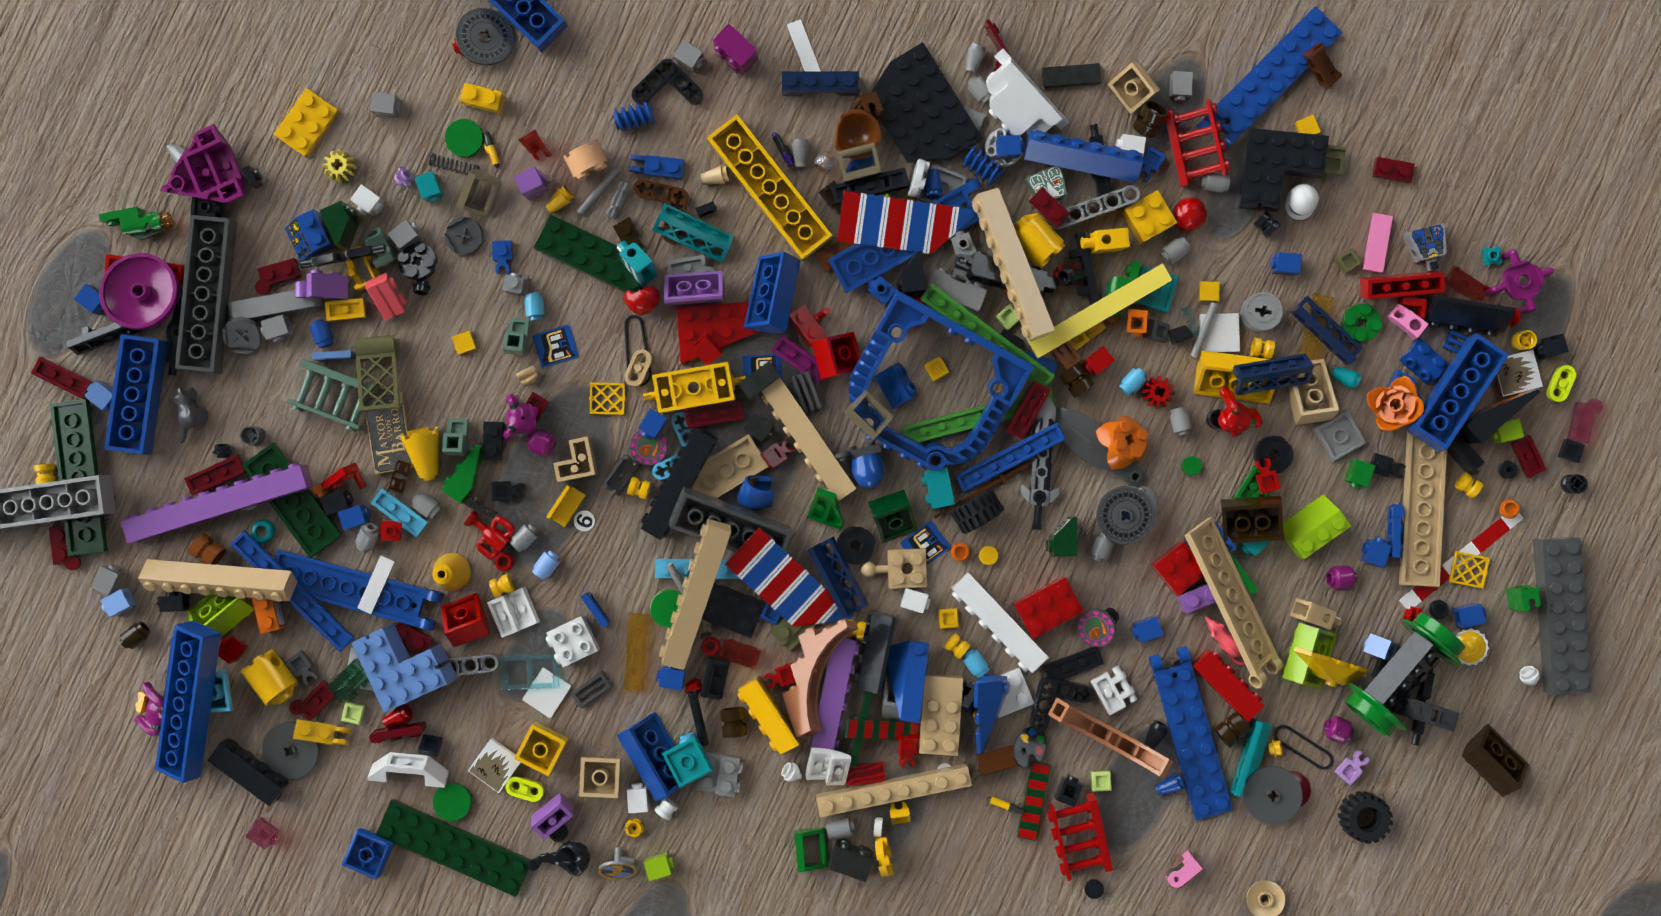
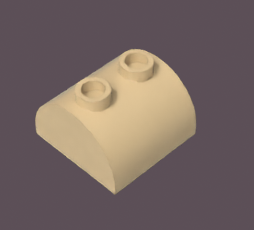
M1137 59L1131 62L1108 83V86L1130 114L1142 107L1160 91L1159 87Z
M581 757L579 796L619 798L622 780L621 758Z

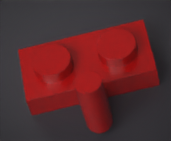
M803 304L789 314V320L809 347L812 346L811 342L826 336L817 322L830 314V309L825 307L812 316Z
M356 463L342 467L320 483L324 490L331 487L335 490L344 485L343 481L346 482L354 478L359 489L366 487Z

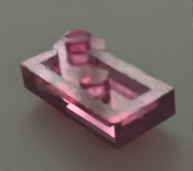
M1590 399L1587 404L1575 402L1567 439L1585 444L1589 443L1595 418L1594 414L1600 413L1603 409V404L1599 399Z

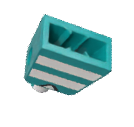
M624 240L618 244L617 249L620 251L619 255L622 263L642 287L657 277L653 261L635 242L629 245Z

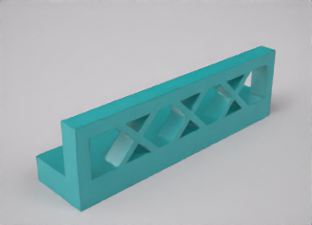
M666 203L663 204L652 229L721 263L734 237ZM660 221H664L669 224L670 228L664 229L658 225ZM683 230L688 236L681 237L677 231ZM700 238L704 240L705 245L700 246L696 244L694 239ZM719 247L723 249V252L719 255L713 252L712 248Z
M1254 718L1251 720L1249 727L1251 732L1246 736L1230 788V792L1239 797L1243 796L1244 785L1249 776L1260 767L1272 728V724Z

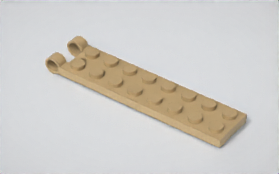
M1407 432L1403 495L1405 515L1402 517L1403 534L1401 535V542L1403 544V552L1400 554L1399 584L1440 587L1447 450L1437 452L1409 432Z
M1213 517L1207 518L1184 536L1250 673L1249 683L1254 688H1261L1267 682V676L1261 667L1265 665V669L1270 674L1275 675L1283 669V662L1279 659Z

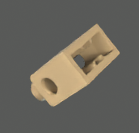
M1296 598L1290 614L1291 617L1328 630L1332 627L1337 629L1340 626L1341 618L1336 616V611Z

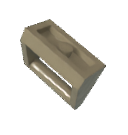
M874 142L837 152L843 182L882 173ZM872 151L875 166L846 173L842 158Z
M478 169L469 171L456 206L463 210L489 217L502 181ZM479 180L493 184L484 209L471 203Z
M867 389L845 410V414L872 440L894 418V415ZM864 398L886 418L876 429L855 410Z

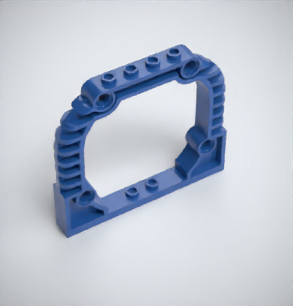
M896 290L853 369L849 380L850 402L852 404L866 389L868 390L871 379L893 342H902L906 338V330L925 324L928 317L948 327L946 331L955 336L959 333L964 336L963 340L971 345L977 343L994 353L991 357L994 378L987 385L991 397L978 421L964 441L951 448L939 443H930L924 446L889 426H886L874 440L867 434L865 437L873 442L877 439L883 443L882 446L890 451L893 449L899 451V455L907 460L912 458L917 461L915 464L923 469L928 467L932 470H940L945 464L956 465L968 462L987 447L1007 410L1014 403L1034 365ZM893 328H901L902 333L899 337L891 335ZM1001 383L1003 385L1002 390L997 393L994 392V385ZM865 398L855 408L864 419L870 418L873 420L872 427L874 429L884 421L881 413L869 405ZM939 455L941 459L938 463L930 462L932 456Z

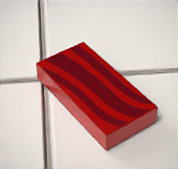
M883 761L857 764L856 767L850 766L846 779L847 786L885 781Z

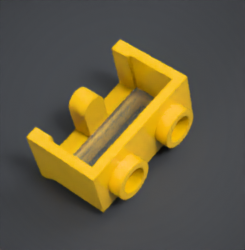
M372 256L346 262L349 268L347 272L350 277L354 278L356 283L354 288L357 291L365 290L367 281L381 275L379 269L375 266L373 267L371 262Z

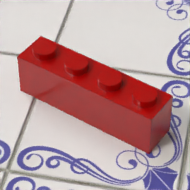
M1438 271L1360 278V297L1366 299L1445 292L1444 273Z
M1206 649L1191 663L1193 669L1243 720L1249 722L1264 707L1260 702L1262 698L1255 691L1251 693L1247 689L1249 685L1241 677L1237 679L1233 675L1235 671L1228 664L1224 665L1220 661L1222 658L1214 650L1211 652Z

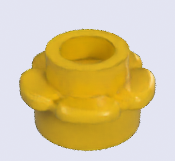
M1272 739V743L1268 744L1270 755H1274L1275 758L1283 756L1281 741Z
M639 819L628 820L625 824L626 834L633 838L639 837L640 833L644 831V825L641 824Z

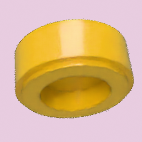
M984 546L979 551V559L985 565H992L998 559V552L992 546Z

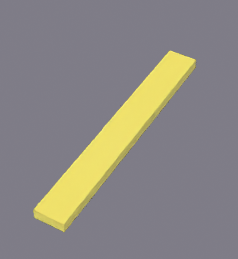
M1162 263L1054 326L1055 331L1049 336L1028 343L1038 359L1172 281V278Z

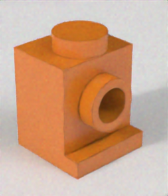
M1128 309L1127 332H1131V336L1143 337V333H1147L1149 310ZM1135 320H1141L1142 324L1140 327L1135 326Z

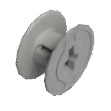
M1260 292L1248 297L1240 309V317L1243 324L1254 332H1263L1274 328L1280 322L1283 315V308L1279 299L1266 292ZM1263 309L1262 312L1268 314L1260 316L1261 313L1255 312V310Z

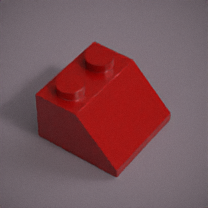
M478 593L441 606L444 632L454 648L490 634L488 619Z

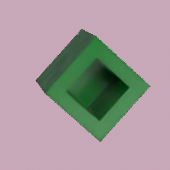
M1351 459L1344 481L1350 483L1349 486L1360 490L1361 487H1368L1375 465L1358 459Z

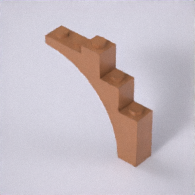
M842 619L837 621V625L833 627L830 626L824 629L810 627L805 630V633L798 636L804 656L791 664L796 685L783 693L796 738H808L822 731L818 715V692L822 673L837 645L858 629L856 621Z
M1056 698L1048 713L1049 716L1060 723L1102 743L1162 778L1166 777L1174 762L1138 739L1123 733L1112 725L1059 698Z

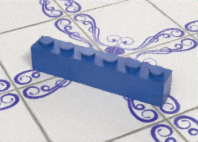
M1040 130L1029 131L1024 148V160L1137 183L1143 165V154L1136 150H1124L1117 146H1105L1098 142L1090 143L1079 138H1066L1060 134H1047Z

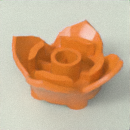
M1407 376L1396 378L1388 388L1377 387L1366 394L1368 406L1377 416L1376 424L1383 431H1395L1402 427H1407L1417 421L1424 412V403L1418 398L1417 388ZM1400 403L1401 407L1396 410L1394 405Z
M1121 416L1118 418V421L1104 423L1095 431L1098 441L1109 450L1107 462L1112 470L1124 469L1134 461H1141L1146 455L1148 432L1130 416Z

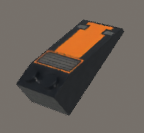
M1536 389L1520 392L1471 412L1458 434L1468 444L1484 442L1537 396L1540 391Z

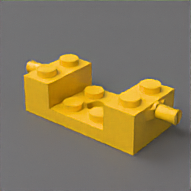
M729 362L652 375L654 392L643 393V397H645L644 401L656 399L659 414L736 401L735 385H739L738 383L741 382L739 380H744L745 376L734 378ZM692 382H696L699 385V390L696 393H691L688 390V386Z

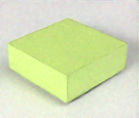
M1011 304L995 316L1006 330H1009L1019 321Z
M346 701L341 721L361 725L366 705Z
M1110 770L1091 771L1092 792L1112 791Z

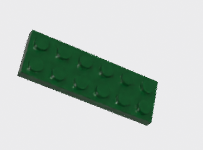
M553 215L549 216L533 247L534 250L625 293L627 290L635 293L643 289L622 263L617 245Z
M271 443L242 466L252 479L253 476L264 474V476L270 475L271 470L279 468L282 471L286 470L290 462L276 443ZM309 489L268 501L309 558H312L342 536V533L329 515L325 514L323 507Z

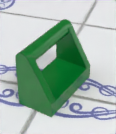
M825 828L795 830L798 872L828 867ZM818 834L820 862L805 863L803 837Z

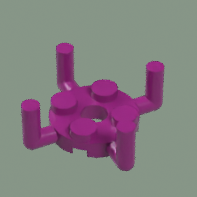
M1515 249L1504 252L1502 258H1511L1513 264L1503 271L1502 284L1486 288L1484 291L1485 295L1489 296L1505 291L1511 299L1526 301L1527 305L1521 307L1522 313L1535 311L1536 305L1533 297L1539 293L1543 285V277L1552 275L1554 269L1549 267L1540 270L1538 266L1528 261H1520L1518 252ZM1521 275L1525 276L1527 279V283L1525 286L1519 283V277Z

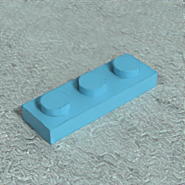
M381 488L371 501V504L393 521L402 522V527L418 538L429 521L390 492L386 494L387 490L385 488Z

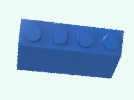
M786 252L764 255L758 258L744 324L745 329L771 334L786 332L799 273L800 259Z
M656 712L651 713L617 734L619 741L655 802L668 797L679 789L662 755L663 752L675 745Z

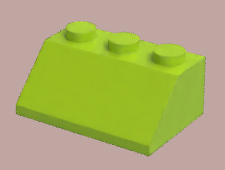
M1324 494L1283 522L1284 539L1299 559L1307 558L1351 527L1343 513Z
M209 594L189 609L187 614L189 621L198 622L220 632L222 638L224 634L233 629L245 617L249 616L254 611V606L251 598L245 597L241 599L234 596L221 597Z
M1298 623L1294 631L1293 643L1289 648L1287 664L1283 668L1284 674L1282 678L1321 689L1324 679L1318 678L1294 649L1298 647L1331 657L1337 634Z

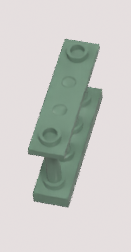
M303 359L301 367L306 368L305 380L297 401L288 399L287 403L292 404V408L303 412L305 409L345 424V428L354 432L357 429L364 430L365 426L357 424L362 413L359 411V398L350 421L340 417L350 389L353 386L358 388V380ZM319 373L324 375L323 379L325 381L315 407L304 404L314 376H317ZM335 380L342 382L341 386L343 387L333 413L330 414L322 411L332 382L334 383ZM362 382L367 390L372 386L370 383ZM377 386L371 393L378 394L380 387Z

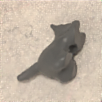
M179 387L174 397L169 400V402L176 403L178 406V420L181 425L180 443H184L189 428L205 423L208 418V411L196 405L197 393L192 387L188 391Z

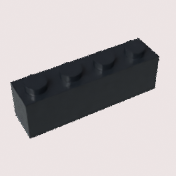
M230 738L220 742L207 760L269 807L280 798L289 785L284 776L271 770L268 764L259 761L254 757L253 753L244 750L235 740Z

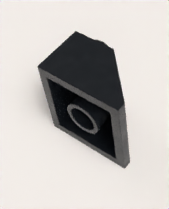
M921 251L914 255L896 281L897 290L908 296L924 294L926 291Z

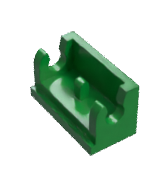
M1521 585L1505 588L1509 609L1523 612L1530 611V599L1535 600L1536 607H1539L1541 604L1539 596L1540 587Z

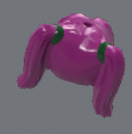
M508 394L506 396V403L509 404L506 412L507 430L503 431L505 441L513 440L516 434L533 433L536 429V417L538 414L536 406L519 403L515 395Z
M144 682L142 684L143 692L150 701L146 706V716L138 715L134 721L148 735L156 736L161 729L165 698L153 688L150 682Z

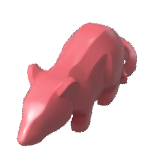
M1205 616V621L1211 632L1210 635L1219 642L1220 649L1230 657L1233 663L1245 665L1244 660L1236 661L1234 659L1235 657L1242 656L1232 635L1224 627L1225 625Z

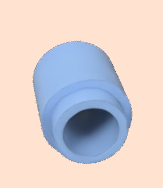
M544 551L535 563L532 572L545 580L546 577H550L559 565V556L552 551Z

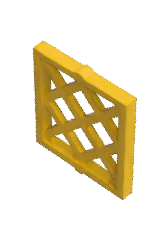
M590 382V414L625 415V383ZM597 385H606V386H605L602 390H600ZM594 387L599 391L595 396H593ZM607 387L612 391L608 397L603 393ZM620 388L623 389L622 397L616 393ZM600 394L606 398L602 403L596 399ZM614 394L619 398L615 403L610 400ZM607 400L612 405L608 410L603 406ZM593 401L598 404L594 410L592 409ZM620 401H622V410L616 406ZM601 407L605 412L596 411ZM613 408H615L618 412H610V411H611Z
M1455 551L1448 582L1484 589L1490 558ZM1462 555H1466V556H1470V557H1468L1467 559L1464 560V558L1462 557ZM1459 556L1462 562L1456 565V560ZM1474 557L1480 558L1482 560L1477 563ZM1472 559L1475 565L1469 568L1466 562ZM1485 561V567L1482 570L1479 565ZM1464 564L1467 570L1461 573L1458 567ZM1475 567H1477L1480 571L1476 575H1474L1471 571ZM1456 569L1459 575L1453 578L1454 570ZM1469 572L1472 578L1466 580L1463 575ZM1482 575L1481 583L1477 580V577ZM1461 577L1464 582H1460V581H1456V580ZM1474 580L1477 585L1469 583Z

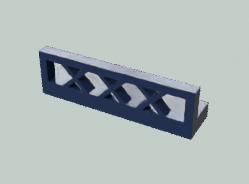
M1308 295L1290 312L1345 365L1352 364L1357 359L1355 356L1363 347ZM1306 302L1312 307V315L1302 307ZM1316 317H1323L1326 320V328L1316 320ZM1330 330H1337L1340 333V341L1330 333ZM1344 343H1351L1356 349L1351 353L1344 347Z
M1306 353L1234 365L1233 373L1238 380L1235 392L1237 395L1307 384L1310 382L1314 365ZM1305 373L1304 377L1296 378L1300 374ZM1288 376L1283 381H1279L1282 377ZM1270 379L1267 383L1261 384L1264 380ZM1252 382L1248 387H1243L1244 383Z
M834 536L807 550L842 618L869 605ZM830 543L833 548V554L827 550L826 544ZM836 561L841 564L842 571L837 569ZM845 578L850 581L851 588L846 586ZM854 595L857 596L861 602V604L858 606L856 605L853 599Z

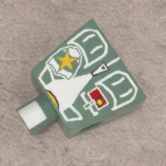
M1053 166L1024 180L1032 196L1043 187L1061 204L1059 199L1067 195L1061 167Z

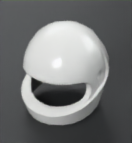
M1299 184L1292 188L1287 195L1285 210L1288 216L1295 220H1304L1311 216L1320 199L1316 189L1308 184ZM1289 205H1290L1291 209H1292L1295 213L1300 214V215L1294 214V213L1290 210Z

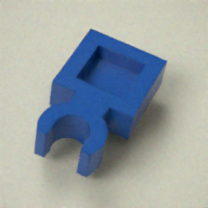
M1151 146L1147 148L1143 155V168L1140 173L1146 175L1145 183L1150 180L1151 171L1157 172L1166 156Z
M511 240L492 241V260L498 261L495 267L497 274H500V268L503 266L506 267L507 274L511 273V267L508 265V261L513 260Z

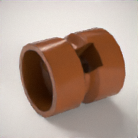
M202 533L192 542L188 553L196 559L201 558L203 564L217 565L227 549L218 542L213 543V539L210 536Z

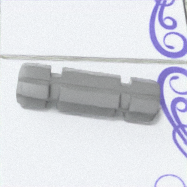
M622 181L619 183L618 191L615 192L611 200V207H608L606 212L607 216L614 219L618 214L617 210L621 208L625 199V193L630 188L629 184Z

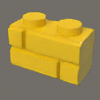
M464 83L460 102L464 106L501 115L506 96L501 91H492L489 88Z

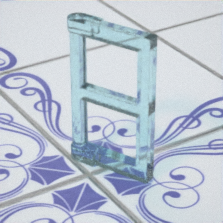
M554 654L500 656L501 691L560 687L559 665L555 660ZM533 659H552L553 683L533 684ZM527 660V684L508 685L507 661Z

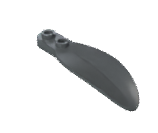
M1056 408L1055 423L1058 422L1066 437V440L1063 442L1076 455L1100 469L1112 471L1131 486H1138L1143 482L1144 473L1134 463H1131L1124 469L1112 470L1107 462L1109 450L1101 445L1095 433L1101 426L1100 424L1071 409ZM1134 473L1138 475L1136 480L1132 479Z

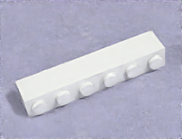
M968 572L951 587L954 591L952 595L958 602L963 600L967 604L965 609L972 616L976 614L980 618L978 623L985 630L989 628L994 633L991 635L998 644L1002 642L1007 647L1005 651L1011 658L1016 656L1020 660L1018 665L1025 672L1029 670L1033 673L1049 658Z

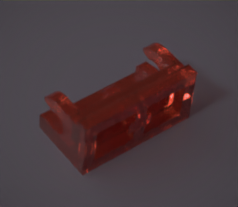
M536 130L518 139L537 161L540 160L536 154L539 150L543 151L547 158L552 156L547 145Z
M1455 265L1452 266L1445 277V284L1471 301L1478 302L1483 300L1485 297L1483 293L1490 288Z
M725 637L719 658L755 669L761 649Z

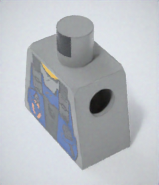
M1444 223L1410 231L1402 235L1415 263L1425 261L1427 271L1439 269L1437 257L1447 253Z

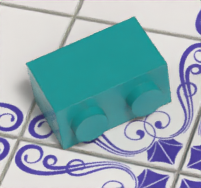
M943 467L940 470L924 471L921 480L923 487L927 486L928 494H925L927 506L930 505L931 509L955 505L948 468Z

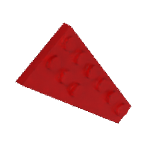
M749 302L677 307L681 365L699 358L693 352L692 345L706 332L721 348L758 333L759 331L744 328Z

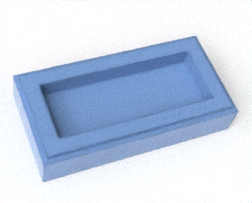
M351 350L312 352V359L315 361L352 360L356 358L355 351Z

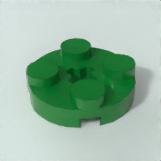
M1369 304L1351 306L1342 316L1341 328L1357 342H1366L1373 339L1382 328L1378 311ZM1358 318H1360L1361 320H1365L1364 328L1362 326H1357V324L1359 323Z

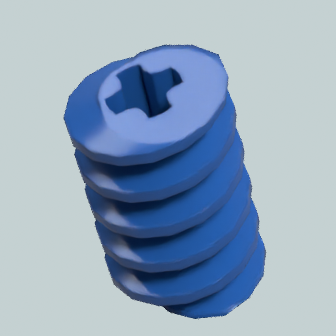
M646 101L643 103V108L636 103L635 110L629 105L628 111L621 107V113L616 108L613 112L618 132L619 127L625 132L627 125L630 130L634 129V124L641 128V122L648 126L649 120L653 125L656 124L652 106H649Z
M974 145L964 158L963 167L970 165V172L976 169L975 176L978 177L982 174L981 181L989 179L987 186H990L997 181L1006 168L999 171L1001 164L993 166L994 159L987 161L988 154L982 157L983 150L980 149L975 152L977 145Z

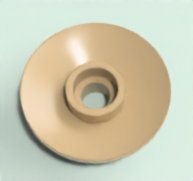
M1262 880L1250 887L1246 896V902L1249 910L1255 916H1278L1285 906V895L1281 887L1275 882ZM1263 895H1267L1265 901H1261Z

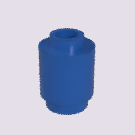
M324 319L313 321L310 330L315 345H318L319 349L333 345L334 337L329 322H324Z

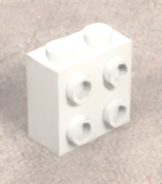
M584 615L546 632L548 635L546 637L547 643L550 647L554 648L556 652L554 654L555 660L562 667L600 650Z

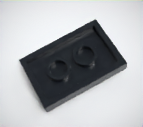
M714 582L702 619L752 638L765 602Z

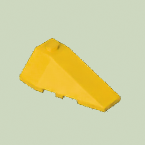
M1298 647L1294 649L1318 678L1326 680L1325 684L1337 687V684L1346 686L1368 672L1366 668Z

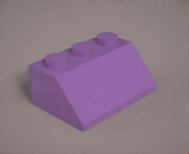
M722 271L665 275L664 302L666 305L725 301Z

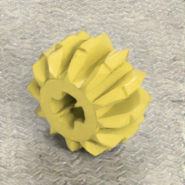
M337 150L336 154L333 151L330 152V158L324 157L328 161V163L322 164L326 168L324 174L329 176L330 180H337L338 183H342L343 179L349 181L348 175L355 176L352 170L356 169L357 166L353 164L355 159L350 157V153H343L341 150Z

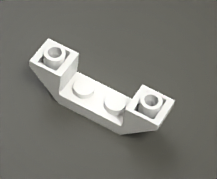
M390 752L372 764L367 780L387 782L390 772L424 775L425 786L445 788L449 771L427 755Z

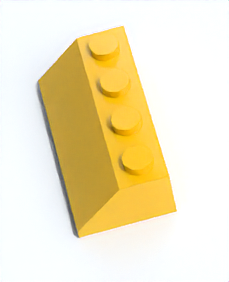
M1201 351L1196 369L1194 394L1222 398L1219 391L1222 387H1227L1233 392L1236 400L1270 404L1275 389L1237 395L1235 390L1238 380L1233 373L1234 365L1269 359ZM1270 379L1264 380L1261 384L1267 383ZM1252 382L1244 383L1243 387H1248Z
M758 675L738 688L739 693L737 695L743 704L747 703L750 708L748 712L753 720L757 718L760 723L758 727L764 736L768 735L770 738L769 744L774 752L778 751L779 754H783L799 745L800 738L795 737L792 726Z

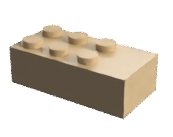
M925 674L922 712L920 716L919 753L958 756L963 691L962 676Z

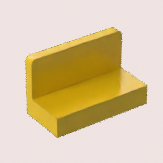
M567 485L546 517L566 527L586 497V494L572 485Z

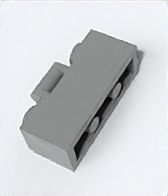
M942 268L933 270L926 290L933 283L968 310L975 313L979 312L987 293L984 285L977 282L971 284L970 280L966 277V272L954 268L952 276L948 275L949 272ZM955 277L966 280L965 284L954 280Z

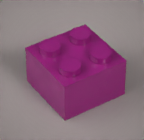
M729 23L713 39L715 54L722 61L726 59L730 64L729 67L736 74L740 72L744 75L758 60L757 49Z

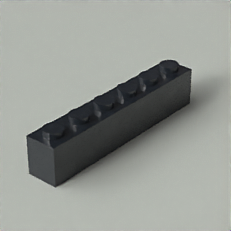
M700 427L689 432L686 438L688 440L685 447L682 446L679 450L677 463H673L668 471L670 476L661 483L659 496L653 498L650 504L652 507L650 512H646L641 520V523H643L641 529L659 540L665 537L670 528L669 520L683 486L692 488L719 439Z

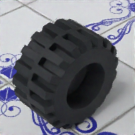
M987 489L953 509L951 515L961 532L969 533L1000 515L1004 507L993 489Z
M1360 791L1355 792L1356 795L1351 793L1348 795V800L1344 798L1342 801L1344 805L1339 806V810H1341V813H1338V818L1341 819L1339 821L1340 826L1343 827V830L1349 836L1361 843L1371 844L1372 841L1375 843L1380 842L1378 838L1384 839L1386 837L1384 834L1391 831L1388 828L1389 825H1393V821L1390 820L1393 814L1389 811V805L1385 804L1386 802L1383 799L1366 791H1363V793ZM1371 807L1374 813L1372 822L1365 827H1359L1357 823L1359 812L1364 808Z

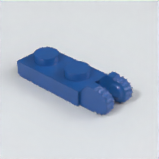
M630 155L631 160L645 162L644 168L630 166L629 172L641 173L646 176L682 179L684 159Z
M1391 504L1388 507L1387 545L1392 547L1388 557L1400 558V554L1403 552V544L1401 542L1403 524L1401 523V518L1405 515V509L1401 504Z

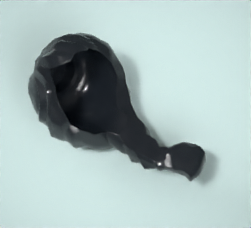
M568 840L558 848L557 852L542 853L534 859L527 860L526 864L530 871H535L542 862L562 867L571 875L579 876L588 868L590 853L586 845Z

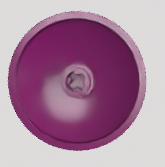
M135 253L118 259L107 269L100 283L99 298L104 312L115 323L132 330H144L159 325L171 315L177 305L180 288L174 270L166 262L151 254Z

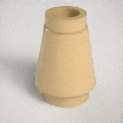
M720 165L702 173L701 180L703 185L726 184V182L730 181L728 167Z

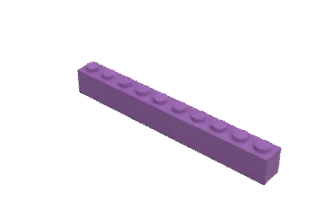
M300 463L290 464L288 469L283 471L281 468L271 470L270 475H255L251 481L246 482V479L234 482L235 486L228 487V485L216 488V492H201L198 494L199 497L194 499L192 496L180 499L181 503L175 504V502L163 504V508L159 510L157 507L145 510L146 514L143 515L139 513L128 515L127 520L121 521L127 544L140 542L312 488L314 486L308 466L300 465Z

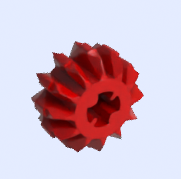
M1157 376L1156 380L1151 377L1149 378L1150 383L1145 382L1144 386L1148 389L1141 390V393H1147L1143 400L1150 399L1148 406L1154 404L1155 408L1158 409L1160 404L1162 407H1166V401H1173L1169 395H1175V392L1169 389L1174 387V385H1166L1169 381L1168 378L1162 381L1161 376ZM1158 389H1161V397L1159 395H1155L1154 392Z

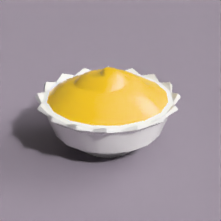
M1472 628L1464 629L1462 632L1457 633L1456 637L1465 646V649L1458 656L1461 664L1470 666L1483 662L1489 649L1485 634Z

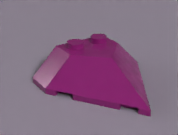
M212 124L194 134L190 146L184 150L170 173L171 177L166 185H163L160 189L162 192L229 203L245 196V179L230 144L218 128Z

